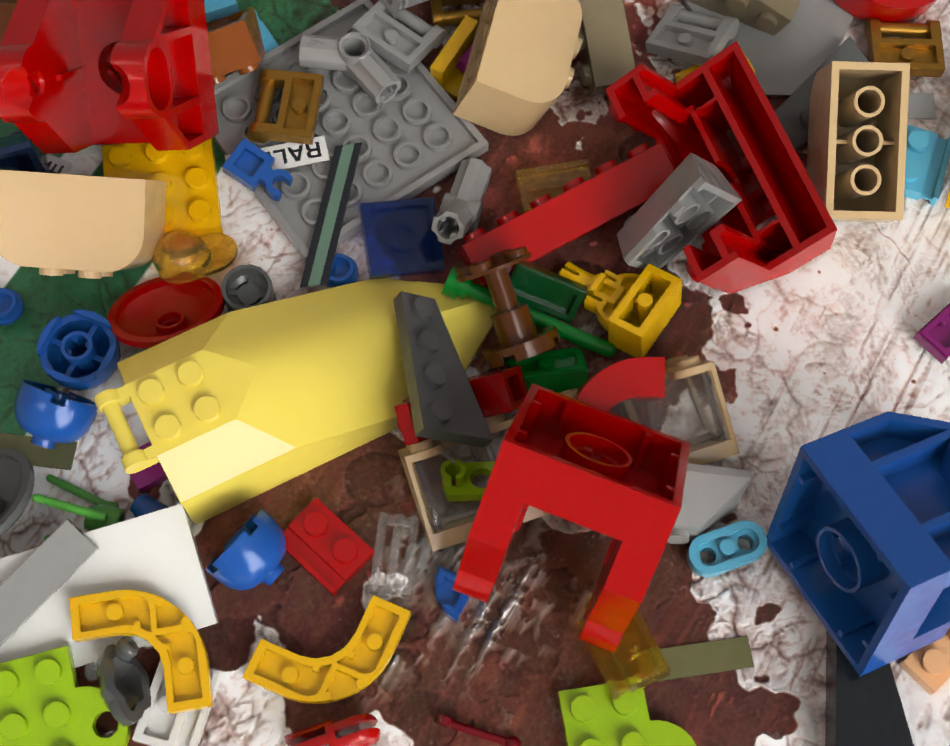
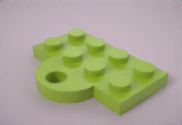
M63 646L0 663V746L128 745L131 726H122L118 722L117 731L108 738L98 733L96 729L98 717L104 712L110 711L106 707L99 687H79L71 646Z
M642 678L558 691L557 695L567 746H697L692 737L681 727L662 720L650 721Z

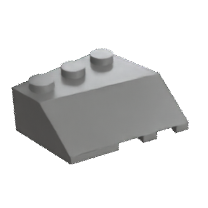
M690 153L643 206L625 221L623 228L617 233L624 261L629 266L643 270L648 263L661 269L683 250L682 248L691 244L742 201L741 197L716 165Z

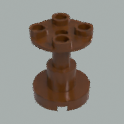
M526 246L513 250L507 249L489 256V260L480 263L473 262L455 269L458 276L456 278L457 283L484 276L497 312L492 314L490 318L499 342L482 352L488 368L505 366L504 357L509 356V359H516V362L541 354L555 347V343L561 342L555 325L536 329L528 304H519L507 267L531 257V253L527 251Z

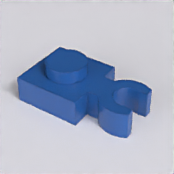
M245 138L241 140L222 166V172L252 192L261 184L265 187L267 195L275 201L281 200L282 192L274 188L273 184L277 181H282L286 185L291 186L293 183V177L289 172L282 169H272L275 164L274 157Z

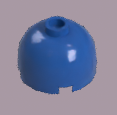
M82 309L73 310V314L63 318L60 316L55 317L41 331L37 343V354L40 357L41 366L46 374L64 388L77 391L94 389L108 381L117 370V363L121 358L120 343L110 330L112 326L108 320L96 312Z
M23 380L16 394L14 412L15 419L21 429L32 435L31 443L43 448L54 449L56 443L70 444L80 440L88 433L95 421L97 406L94 401L70 391L65 393L56 390V387L48 384Z
M261 507L257 514H253L228 540L222 550L223 553L219 557L215 555L205 570L221 584L238 591L251 590L261 582L270 586L285 569L280 564L286 552V538L282 528Z

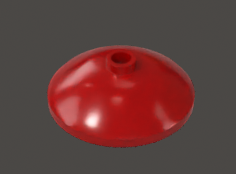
M171 274L145 281L125 292L112 305L107 320L112 326L110 328L112 334L119 342L133 348L146 350L221 316L225 301L222 296L221 287L214 280L198 274Z

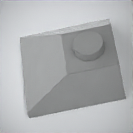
M688 463L682 508L667 542L676 545L686 544L689 541L692 542L696 537L708 532L736 510L752 478V470Z

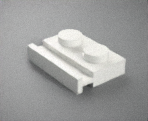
M160 659L150 687L151 706L144 711L143 716L139 719L132 740L148 746H198L211 707L169 714L167 710L164 669ZM210 671L214 701L222 675L219 672Z

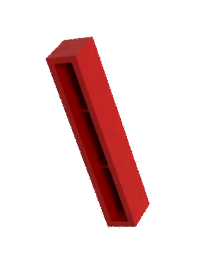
M647 143L641 144L626 153L629 158L628 160L617 165L613 159L594 170L597 176L585 182L582 176L563 185L564 193L552 199L550 194L547 193L529 203L530 211L520 216L516 210L496 220L499 227L487 233L482 227L463 237L466 244L462 245L458 250L465 265L473 262L480 263L489 260V256L507 249L513 250L522 246H526L527 251L531 253V257L524 261L532 263L641 206L675 170L662 144L659 143L651 148L648 147ZM513 265L507 267L508 274H510ZM484 276L473 279L475 284L482 287L487 286Z

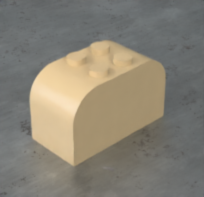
M485 0L453 115L507 136H518L529 132L547 110L556 103L560 94L569 87L573 79L575 69L571 67L572 59H575L582 44V39L578 37L582 23V8L579 0Z
M831 61L821 68L814 78L809 105L807 173L833 221L889 223L903 220L910 63Z
M0 170V255L15 265L39 268V275L47 276L76 274V270H78L79 278L101 279L102 277H113V271L141 267L149 263L158 254L163 244L166 181Z

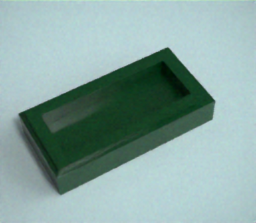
M524 260L514 264L509 274L519 303H527L531 308L572 323L588 292L587 286Z

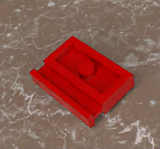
M315 498L283 532L286 538V553L333 597L375 555L374 550L318 498Z

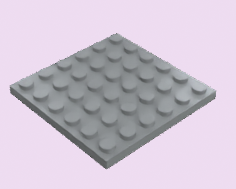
M357 0L267 52L262 62H259L260 67L243 75H240L237 70L226 76L225 81L214 85L219 134L212 137V139L224 155L232 154L243 138L259 148L289 143L271 140L265 143H257L247 137L249 124L254 121L260 92L258 79L261 70L275 69L323 74L324 87L314 137L325 136L330 160L284 169L293 177V183L291 186L286 185L282 181H277L273 184L274 188L282 192L280 201L271 199L267 195L265 187L261 184L253 192L305 262L309 253L335 146L362 142L337 245L458 170L462 160H467L471 157L477 158L489 149L488 141L472 122L453 115L456 103L421 61L407 74L377 54L401 81V88L397 91L394 98L385 104H376L354 79L348 78L342 71L300 67L299 46L301 36L310 34L341 38L344 34L351 32L352 26L374 6L370 0ZM279 87L274 92L268 123L277 124L283 88Z

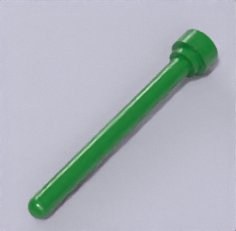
M452 267L441 294L454 300L456 297L464 299L467 296L496 309L489 289L473 283V279L457 283L456 278L458 276L455 269L458 267ZM529 307L535 327L541 328L555 325L560 338L606 358L615 356L617 350L614 344Z

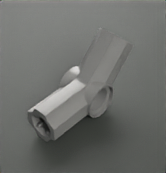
M349 32L341 38L310 34L301 36L299 46L300 67L342 71L345 76L354 79L376 104L387 103L394 98L397 91L401 88V81L371 49L370 40L365 34Z
M471 157L461 161L450 193H445L440 210L433 218L431 230L435 232L439 242L451 245L456 239L463 238L466 233L476 231L483 208L482 200L492 174V168L487 166L483 160Z

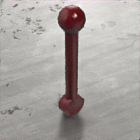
M437 714L434 722L440 726L452 728L504 746H521V741L517 736L504 737L453 720L444 715Z

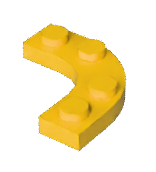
M114 590L69 598L72 640L76 643L114 636H137L150 642L157 650L164 669L167 710L169 714L214 707L210 666L204 641L195 625L180 609L162 597L138 590Z
M373 595L355 634L346 647L331 656L321 658L301 656L264 639H260L242 678L274 694L300 703L325 704L348 698L370 685L386 668L411 617V611Z

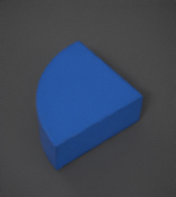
M439 565L435 576L436 599L442 611L452 621L457 623L470 597L452 590L457 574Z

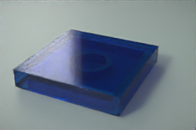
M434 197L360 203L359 213L369 280L439 273L445 270L441 242L438 241L435 232L431 230L433 218L436 215Z

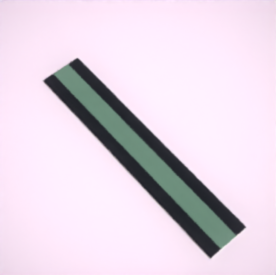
M362 142L335 146L300 288L328 284Z

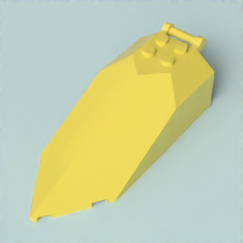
M383 277L371 278L235 310L221 315L118 362L117 365L124 386L117 389H107L98 393L94 397V402L98 411L105 414L123 454L121 463L127 474L137 473L160 462L180 503L196 525L398 428L394 406L403 403L402 400L409 397L393 299L401 291L435 299L465 373L493 327L490 316L497 311L467 296L464 299L456 297L454 300L441 294L445 284L396 280ZM133 402L152 446L139 449L121 409L122 406Z

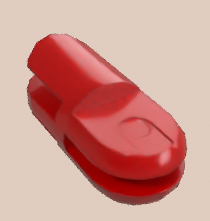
M362 713L337 722L330 719L285 735L284 738L288 746H372L378 742L381 732L379 728H373L378 723L376 717L369 713Z

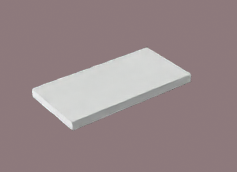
M182 504L86 532L85 534L100 549L0 647V663L63 646H71L76 668L98 661L105 648L111 644L117 645L121 638L132 639L139 648L150 645V642L137 636H114L76 643L72 640L70 597L114 590L144 591L162 597L176 606L192 621L197 630L217 624L219 622L196 541L188 514ZM38 547L0 558V584Z

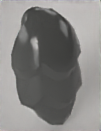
M121 638L117 645H108L99 657L96 665V677H98L100 682L101 696L112 716L122 726H131L138 722L143 716L144 711L151 706L148 673L135 658L139 647L130 638Z

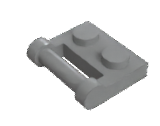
M379 0L352 26L351 32L365 34L369 38L371 49L408 74L433 48L437 49L446 37V30L438 25L432 26L404 8L399 9L395 20L390 17L392 16L391 13Z
M673 3L646 40V49L648 53L701 66L720 53L729 39L735 38L739 28V20L730 16L722 19L685 10V6Z

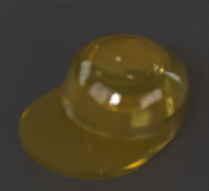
M177 229L171 230L159 238L153 250L152 261L156 272L162 280L168 283L180 284L225 270L235 261L238 255V247L235 240L226 234L209 233L198 236L189 230Z

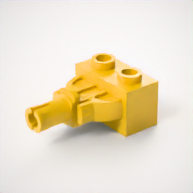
M567 262L565 269L562 268L559 273L563 277L587 286L588 292L584 300V308L596 314L602 327L608 331V341L614 344L616 348L633 357H644L681 305L682 279L650 263L647 264L640 275L634 273L617 275L609 270L594 275L571 262Z

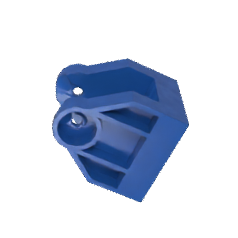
M887 411L802 445L766 535L768 548L860 677L943 638L950 628V422Z

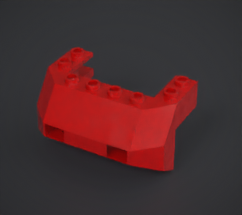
M737 41L676 84L641 63L605 89L611 101L608 108L616 121L630 125L637 133L641 131L654 138L656 144L661 143L674 169L690 153H693L716 165L742 199L739 204L701 234L705 241L702 244L703 250L691 245L682 248L688 260L685 263L686 270L696 283H702L713 289L733 294L787 275L831 248L837 227ZM729 129H732L745 154L740 158L726 133ZM776 214L777 219L772 222L771 217Z

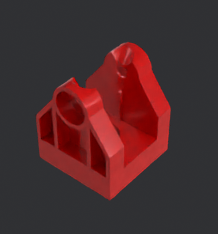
M18 0L0 44V118L4 122L13 123L44 154L76 153L94 144L151 143L157 151L190 150L219 134L204 0ZM116 71L120 73L121 78L118 77Z
M532 383L501 444L471 527L452 590L488 603L515 532L520 530L529 506L612 537L586 609L585 621L578 639L614 653L644 599L681 511L690 443Z

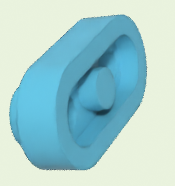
M744 520L702 534L692 541L687 550L686 559L688 566L695 574L710 578L757 561L766 550V533L755 522ZM746 539L750 543V549L742 550L738 546L737 540ZM700 553H710L713 556V563H704L700 558Z

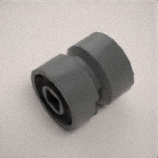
M240 265L231 269L221 284L222 296L229 312L277 301L269 275L262 268L255 265Z

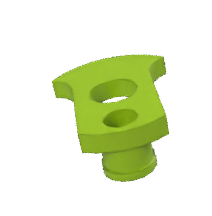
M451 459L443 462L440 473L442 476L443 493L448 502L481 501L486 487H476L471 483V480L481 474L490 476L495 461L463 462L455 459V463H451ZM452 479H456V485H452Z

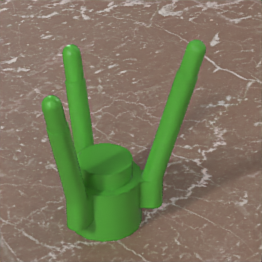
M50 474L46 476V480L49 483L93 505L86 508L41 494H34L32 496V500L84 516V529L90 531L125 521V510L119 508V503L106 501ZM46 535V536L44 537V541H45L50 535Z

